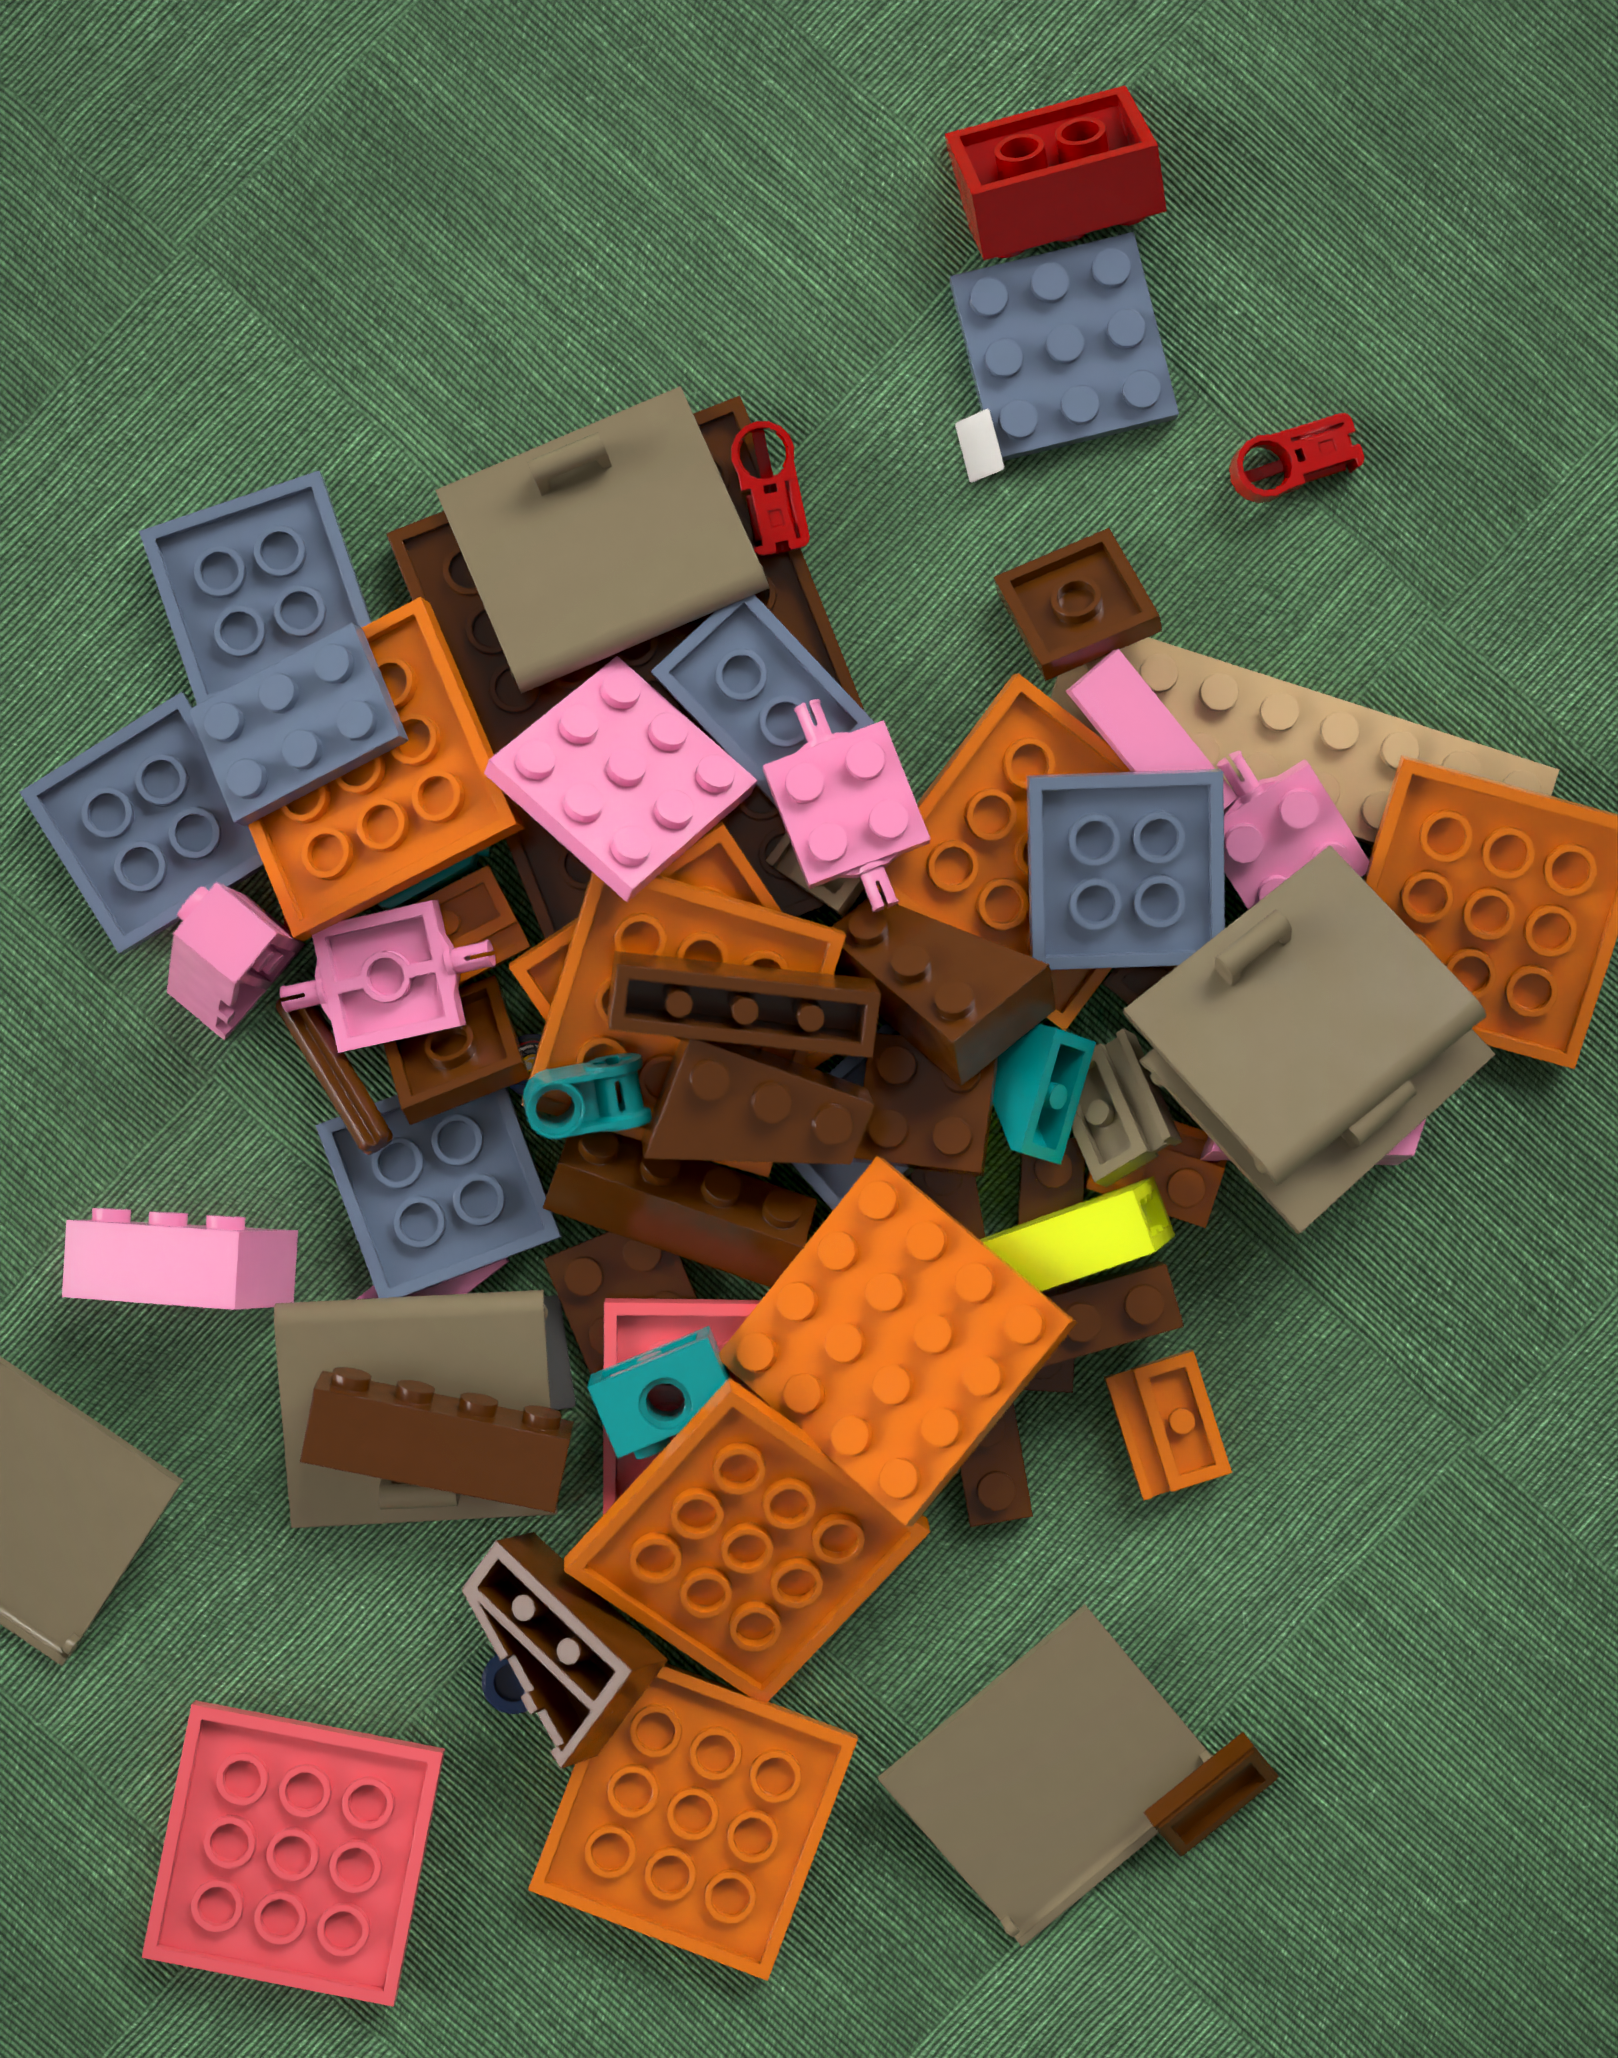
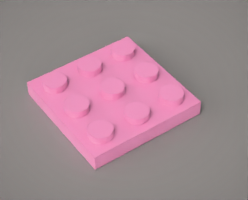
M618 656L490 758L484 772L490 780L626 902L747 799L758 782L756 778Z

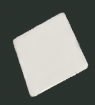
M985 409L955 423L971 483L1004 469L989 409Z

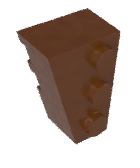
M867 898L831 926L832 928L844 931L846 934L833 975L873 979L881 992L878 1015L960 1086L964 1085L1056 1010L1050 964L897 904L887 908L884 899H882L884 903L883 910L873 912L870 900Z
M681 1037L652 1111V1120L647 1124L641 1140L643 1156L648 1159L851 1165L875 1104L868 1089L751 1045Z
M534 1532L496 1540L461 1589L500 1661L508 1660L526 1692L521 1696V1699L530 1715L538 1714L552 1739L555 1748L551 1750V1753L560 1769L598 1756L668 1660L603 1597L564 1572V1560Z

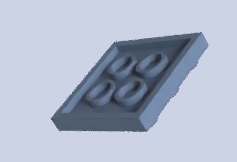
M1134 232L950 276V287L981 411L985 409L990 410L1003 461L1177 419L1179 412Z
M320 471L139 531L197 705L350 623H354L362 628L372 622L327 486Z
M183 692L175 695L19 792L117 952L122 955L181 920L177 916L179 910L187 899L201 886H204L209 891L217 882L233 888L265 868L248 825L244 827L233 822L190 715L189 709L193 705Z
M1202 769L1027 775L1030 957L1050 964V970L1179 966L1225 929L1224 785L1222 770Z
M507 1087L413 1125L409 1124L401 1110L398 1095L376 1102V1107L393 1133V1140L380 1151L370 1155L365 1154L359 1149L340 1116L315 1125L378 1298L406 1297L563 1237L554 1212L542 1208L547 1193Z

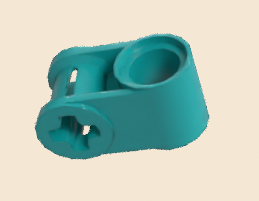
M637 1053L614 1054L599 1057L586 1063L545 1069L537 1072L528 1080L523 1091V1104L530 1126L541 1136L549 1139H562L564 1137L598 1131L627 1130L649 1123L652 1120V1113L649 1107L643 1105L638 1070L643 1067L642 1055ZM616 1081H619L622 1098V1101L620 1103L617 1102L615 1090ZM551 1090H561L571 1097V1104L568 1110L557 1117H547L536 1109L539 1098Z

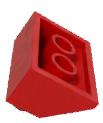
M1126 85L945 133L946 145L969 229L983 261L996 257H1015L1026 249L1055 241H1074L1083 237L1088 232L1114 225L1137 224L1148 216L1167 211L1158 144Z

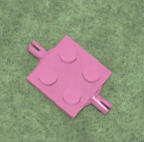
M820 699L810 700L809 709L816 726L812 722L805 703L794 708L808 743L792 755L763 765V773L808 888L811 889L838 878L861 877L872 905V911L878 912L884 909V903L877 885L881 890L887 908L899 902L885 867L899 855L928 845L931 839L884 720L851 733L836 732L832 734L821 707Z
M1241 751L1229 754L1241 774L1240 777L1237 776L1225 757L1218 762L1217 767L1223 771L1225 778L1238 796L1236 800L1224 809V872L1248 910L1329 845L1360 877L1366 874L1369 859L1310 764L1305 759L1278 776L1259 781L1243 758Z
M438 900L342 920L312 935L317 956L315 980L281 986L280 998L305 994V997L281 1002L287 1013L321 1004L322 1009L332 1023L338 1053L466 1025L458 990L460 973L486 967H495V955L470 959L472 955L494 951L490 940L454 948L446 935Z

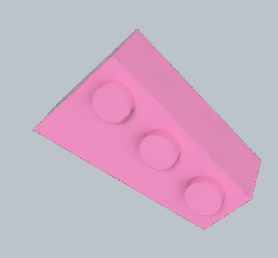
M216 882L209 891L204 886L198 888L187 899L177 914L183 922L173 933L167 993L225 1041L303 948L305 943L293 938L291 932L249 896Z
M92 1208V1220H66L62 1297L230 1310L271 1308L275 1306V1303L294 1302L298 1230L245 1228L246 1217L206 1215V1225L187 1224L188 1213L150 1211L148 1222L131 1221V1210Z

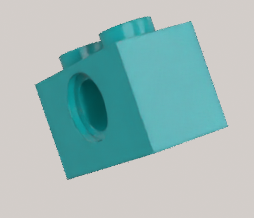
M710 1326L590 1375L587 1388L617 1458L634 1452L636 1459H643L663 1451L671 1442L669 1437L678 1434L721 1386L731 1378L727 1367L721 1361L719 1356L720 1350ZM668 1383L678 1387L683 1393L685 1400L675 1410L662 1411L650 1402L648 1397L649 1391L656 1385Z

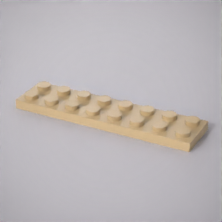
M1149 637L1119 649L1215 769H1219L1217 764L1225 757L1237 776L1240 777L1241 774L1229 754L1241 751L1243 758L1259 781L1278 776L1305 759L1310 764L1356 840L1370 845H1374L1401 755L1549 796L1552 795L1559 769ZM1107 655L1057 676L1050 697L1104 741L1106 740L1075 704L1066 690ZM1223 774V779H1224V780L1227 782V784L1230 786L1229 782L1227 781V779L1225 778V776H1224V774Z

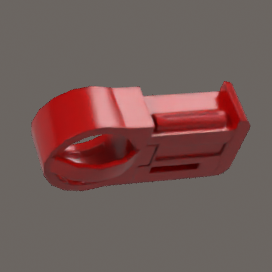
M1339 413L1274 434L1257 435L1248 440L1232 457L1229 468L1230 480L1236 492L1246 500L1255 503L1271 502L1283 494L1296 491L1307 482L1346 471V465L1349 473H1352L1363 464L1365 459L1361 445H1352L1350 436L1355 432L1352 418L1347 413ZM1253 448L1271 450L1279 457V460L1247 471H1244L1243 468L1244 457ZM1284 472L1281 485L1274 489L1263 490L1252 484L1253 482Z
M756 421L744 426L733 441L731 460L738 475L741 493L751 491V495L745 497L755 542L761 541L762 546L754 547L753 549L758 556H769L802 549L808 545L810 535L794 463V445L790 435L781 426L770 421ZM764 430L776 433L786 449V458L782 466L784 468L775 476H773ZM750 433H752L761 478L749 475L750 473L743 467L740 459V448L743 439Z

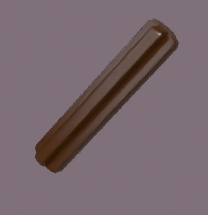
M305 994L279 998L276 1002V1010L359 1149L365 1154L370 1155L389 1145L393 1140V1133L345 1053H338L335 1037L318 1008L311 1006L287 1013L281 1002L305 997Z

